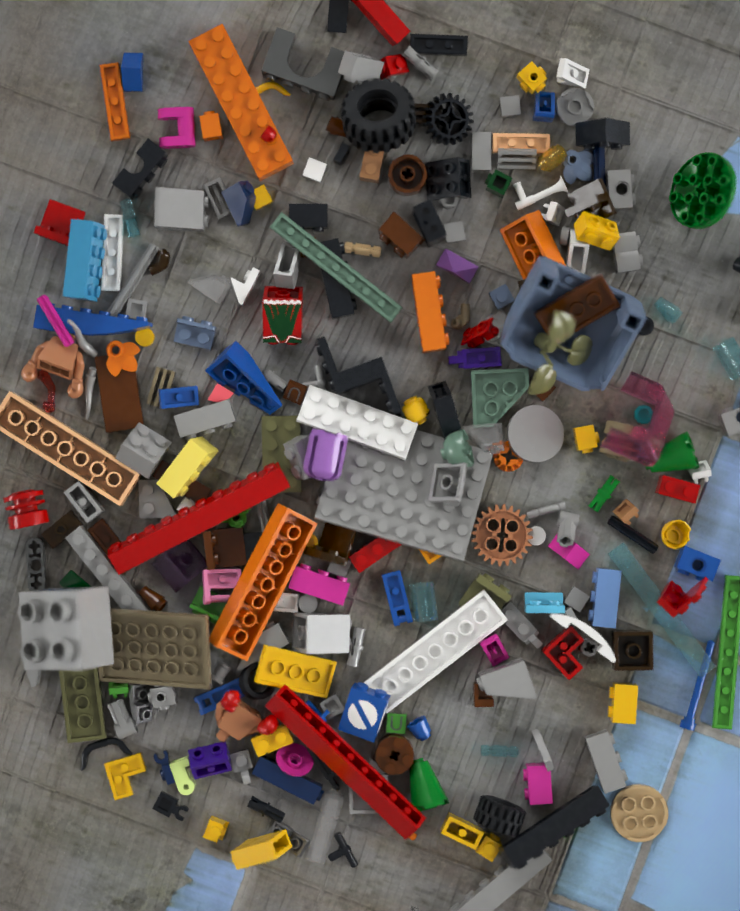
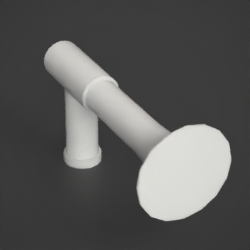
M561 175L555 185L526 197L521 182L513 184L520 199L515 202L518 210L556 192L564 191L568 193Z

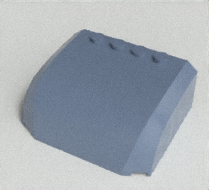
M538 256L507 315L502 331L500 344L509 353L513 361L536 371L541 365L548 364L540 353L541 349L534 345L535 337L541 332L545 333L533 312L592 277L548 257ZM611 286L609 287L621 306L575 332L571 337L565 339V342L559 344L571 349L573 341L578 336L587 335L591 338L593 344L588 359L580 365L573 366L567 361L570 353L556 348L554 352L546 353L553 364L552 369L557 373L556 380L581 391H590V389L605 390L646 320L643 305L639 300Z

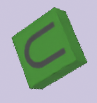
M387 713L386 733L405 734L407 714Z

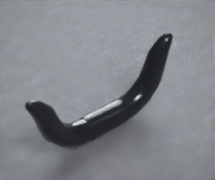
M110 737L95 741L86 746L82 752L81 771L88 764V755L95 749L116 745L123 753L127 755L133 754L125 743L118 738Z

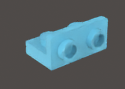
M525 592L524 611L526 613H565L563 593Z

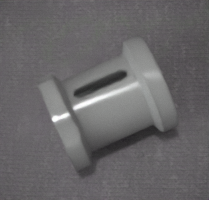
M584 638V641L579 645L580 651L589 657L597 653V643L591 638ZM586 643L593 645L590 652L584 649L587 647Z
M219 659L217 667L211 673V679L223 685L226 675L229 671H232L233 667Z

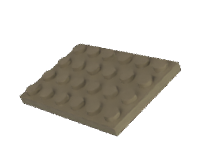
M110 608L114 664L98 667L99 681L210 689L212 687L208 615Z

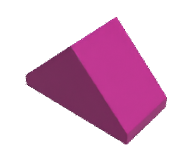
M557 533L548 547L579 569L590 554L575 542L568 547L560 546L557 542Z
M496 632L491 633L479 642L493 667L510 658Z

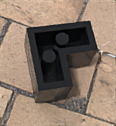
M601 118L575 123L576 146L584 147L586 151L595 150L597 146L599 148L611 147V150H622V146L630 145V122Z

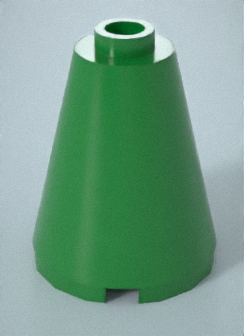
M684 432L646 454V459H643L646 470L650 469L652 473L699 468L698 459L694 452L695 449L688 432Z
M423 758L413 760V764L409 768L411 804L420 812L436 808L439 805L449 804V800L429 762L424 761Z

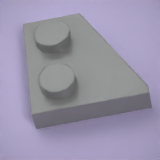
M138 480L139 518H164L177 514L164 490L156 484L159 480Z

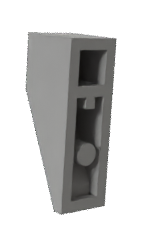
M272 621L266 624L265 630H263L248 661L242 660L237 667L238 671L260 660L264 644L282 648L290 643L280 622L275 624Z

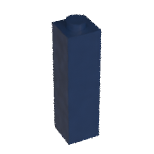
M265 755L259 757L252 772L253 775L313 805L316 800L320 801L324 793L321 790L323 784L305 775L299 777L288 775L279 768L275 760Z

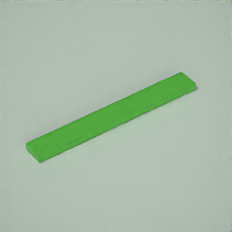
M724 576L712 728L732 730L740 641V576Z

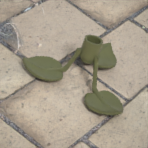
M554 311V319L550 327L549 336L541 332L534 339V345L541 349L540 353L548 364L541 365L536 371L528 391L530 395L545 393L555 383L557 373L552 369L553 364L546 353H552L556 348L570 353L567 361L573 366L584 363L590 356L593 344L591 338L587 335L578 336L573 341L571 349L559 345L561 342H565V339L571 337L575 330V320L567 313Z

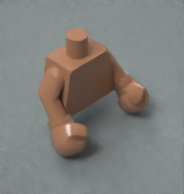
M70 334L73 340L75 341L76 337L73 334ZM53 336L50 341H45L38 345L31 359L28 360V363L22 369L21 376L26 382L34 381L40 374L39 369L72 380L67 389L68 396L75 399L80 397L84 391L82 377L85 365L82 353L79 352V345L73 343L65 347L57 336Z

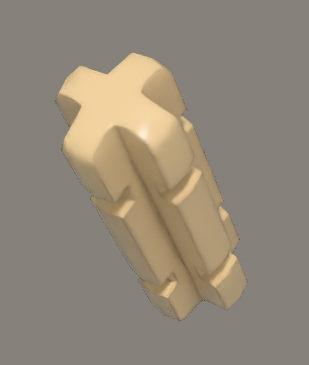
M345 242L344 244L345 253L351 254L354 252L356 255H372V257L377 258L381 255L380 246L374 245V247H371V245L361 243L354 245L353 242Z

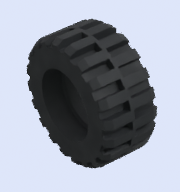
M375 78L369 82L368 80L363 81L361 85L357 84L354 86L353 91L350 90L342 101L341 115L344 134H346L349 142H353V145L357 148L361 147L363 151L369 152L370 150L373 153L384 151L386 153L390 152V149L393 148L396 150L400 147V144L404 145L414 133L416 115L413 96L403 85L400 87V83L396 81L390 82L389 79L385 78L383 80ZM382 110L393 113L391 117L382 121H371L364 118L367 114L374 111Z

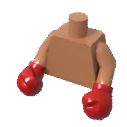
M236 690L227 691L221 701L216 704L215 718L217 726L220 728L216 737L222 742H225L230 735L237 740L258 732L262 735H272L279 726L278 719L274 715H268L262 720L260 712L242 701L240 693Z

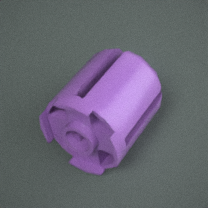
M312 429L303 465L304 473L311 478L321 481L337 480L342 473L348 436L340 433L336 435L321 429Z

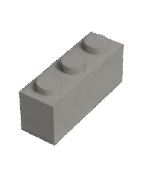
M229 399L174 416L180 438H185L186 441L196 438L198 433L203 432L204 435L215 432V428L222 426V429L233 427V423L237 422Z
M604 729L584 736L603 792L606 794L626 787L625 781L628 778L625 770L620 768L619 763L622 760L619 752L614 751L613 744H615L613 734L608 733Z

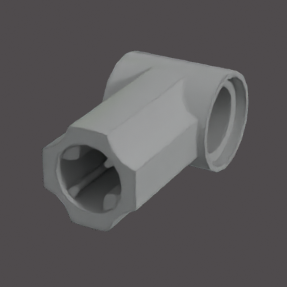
M560 510L557 520V542L560 546L568 547L573 545L575 531L579 522V514Z
M123 698L107 704L114 721L115 732L119 739L138 732L137 725L134 723L133 717L130 716Z

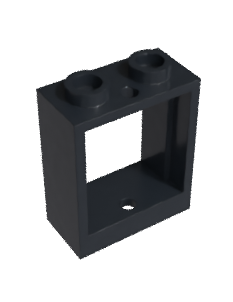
M431 199L414 206L412 215L425 239L427 247L429 248L444 241L447 233Z

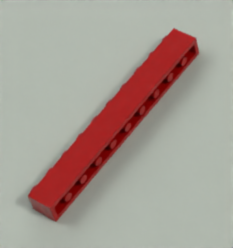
M279 462L275 464L270 463L263 470L250 473L246 479L234 481L228 488L215 491L211 497L207 499L201 498L195 502V505L180 509L176 515L172 517L170 515L166 516L160 523L156 525L151 524L145 527L144 531L129 535L125 541L113 543L108 549V558L118 575L290 488L289 480Z
M286 684L269 700L265 707L405 840L419 829L426 817Z

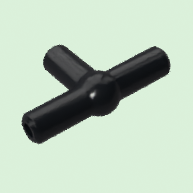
M341 832L335 833L334 837L340 849L329 854V860L332 862L345 855L351 867H356L358 862L351 852V847L346 843Z

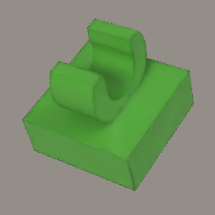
M109 682V695H113L116 699L117 694H124V697L127 698L130 683Z

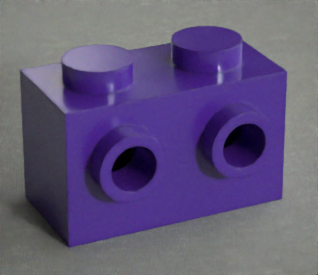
M226 741L188 750L190 769L194 779L232 771L230 752Z

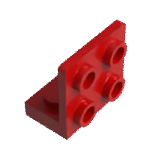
M50 199L40 227L36 225L33 233L68 246L71 219L84 220L86 213Z
M705 576L686 593L678 584L671 580L665 586L657 603L673 618L679 613L682 615L688 610L689 604H695L701 599V594L707 588L705 585L708 578Z

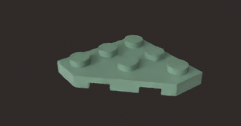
M529 368L471 370L473 428H490L500 420L529 388Z

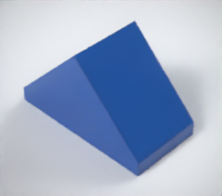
M143 53L123 54L121 74L124 92H143Z
M536 92L533 121L552 123L555 117V93Z

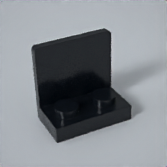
M456 157L425 163L427 170V200L431 199L433 201L452 197L472 198L470 163L468 159Z

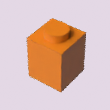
M207 111L203 113L204 115L199 116L204 142L223 139L219 113Z

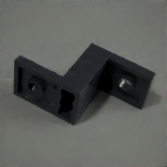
M325 337L317 339L318 344H315L319 356L323 355L325 359L322 365L325 373H330L332 380H329L332 392L336 391L340 395L381 379L382 382L379 383L382 395L386 394L388 400L385 401L388 411H393L394 415L402 412L382 357L337 372Z

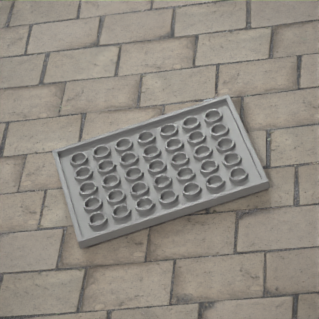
M416 430L406 460L347 440L341 476L335 481H325L314 519L463 562L494 452L471 446L474 464L472 467L466 468L461 502L458 507L428 501L435 464L448 463L447 459L443 460L441 455V449L444 448V437Z

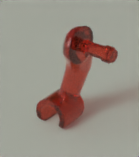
M40 370L38 379L48 390V401L43 402V409L45 412L52 413L55 411L56 387L49 373Z

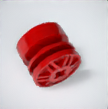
M29 489L15 492L3 498L4 503L13 501V506L5 507V510H15V515L7 518L9 530L50 522L48 510L38 509V505L46 502L45 499L36 501V496L44 495L43 490Z

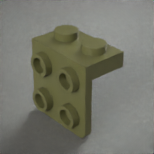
M479 573L460 599L459 606H463L483 589H485L500 610L505 602L508 603L512 596L509 594L510 590L504 585L500 584L498 587L494 584V578L486 573L484 575Z

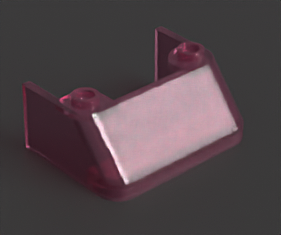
M631 371L621 391L655 405L649 427L647 429L642 426H635L630 431V434L611 427L601 446L645 466H654L660 458L675 410L664 387L660 383Z

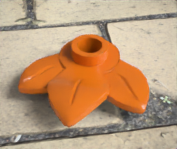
M111 341L106 347V353L109 356L106 365L109 372L116 377L122 369L129 372L137 371V360L134 356L141 351L140 348L132 342ZM118 347L119 353L114 354L113 348Z

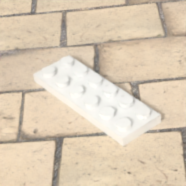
M309 385L296 421L336 435L337 433L348 436L347 440L406 460L418 426L416 422Z

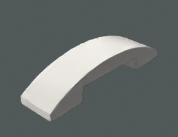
M551 613L549 615L566 629L570 623L577 626L600 643L596 651L614 663L616 661L607 642L593 628L568 615Z

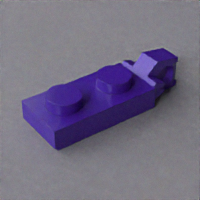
M501 347L462 349V351H457L458 356H448V365L458 364V368L463 369L502 366Z

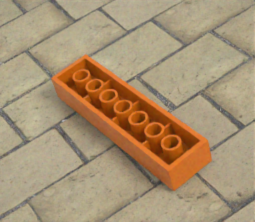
M221 24L189 40L188 42L259 181L293 165V160L224 25ZM268 125L276 131V138L273 142L269 143L260 138Z
M279 503L277 504L209 636V643L248 661L318 523Z

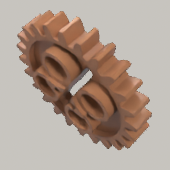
M496 504L493 511L490 507H487V514L481 511L483 517L482 519L476 517L479 523L474 524L473 527L476 528V531L471 533L476 535V538H473L471 542H477V545L473 548L480 549L477 555L485 554L484 561L490 558V564L493 565L496 560L498 566H501L502 561L505 562L506 566H509V560L516 563L515 557L523 559L521 553H528L525 546H531L527 541L528 539H533L532 536L528 535V532H531L533 529L526 527L530 524V521H523L526 515L519 516L520 509L513 512V506L506 510L505 504L502 505L501 509ZM504 518L503 532L507 534V537H503L502 552H499L500 538L497 537V533L501 532V519ZM492 519L498 522V527L495 530L488 528V522ZM510 521L517 523V529L513 532L507 529V524ZM489 539L496 540L497 545L494 549L487 548L486 543ZM509 540H513L516 543V547L512 551H508L505 547L506 542Z

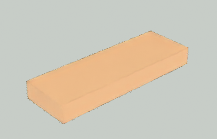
M493 133L492 153H498V148L537 149V154H550V134Z

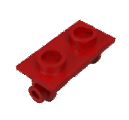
M492 317L486 321L483 320L473 328L466 329L463 333L461 345L467 343L468 347L475 348L484 343L485 339L488 341L496 337L499 329L492 325L494 318Z

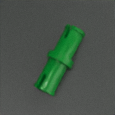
M610 475L602 488H598V493L588 506L598 513L606 500L611 498V493L620 481Z

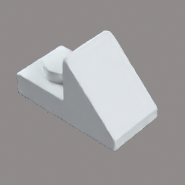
M560 58L556 76L557 82L586 88L590 70L567 58Z
M254 267L251 271L248 270L243 279L246 281L245 284L231 278L238 302L242 306L245 305L261 274V271Z

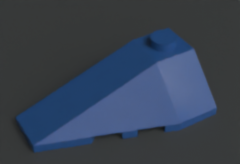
M237 341L229 345L205 369L218 384L223 387L227 385L234 389L236 395L240 396L242 394L250 399L251 404L269 415L283 405L251 355Z

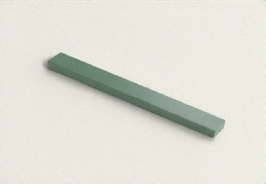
M281 212L270 226L273 231L390 323L403 309V307Z

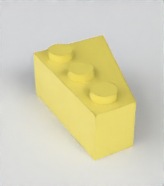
M202 436L190 439L156 484L172 498L183 497L189 490L188 486L199 477L200 472L209 464L219 450Z

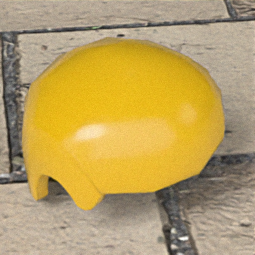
M682 520L669 521L662 528V542L671 549L683 548L690 540L691 528Z

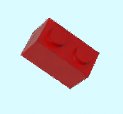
M660 475L655 493L696 504L701 485Z

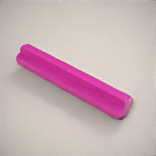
M47 295L40 296L37 301L65 347L72 345L74 340Z

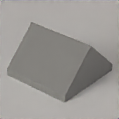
M435 464L428 501L458 507L461 502L467 464Z

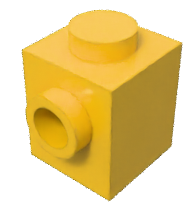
M594 424L573 428L577 451L582 450V454L594 452L593 448L598 447L597 443H600L598 431L595 432Z
M484 832L475 851L493 862L500 851L499 847L502 846L500 837L492 832L490 834Z

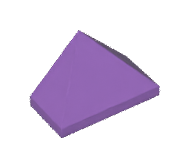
M446 248L436 266L468 284L478 269V266Z

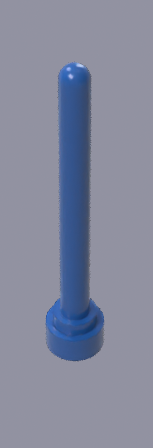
M713 640L707 642L687 716L681 719L679 727L692 731L695 730L696 719H694L715 646Z

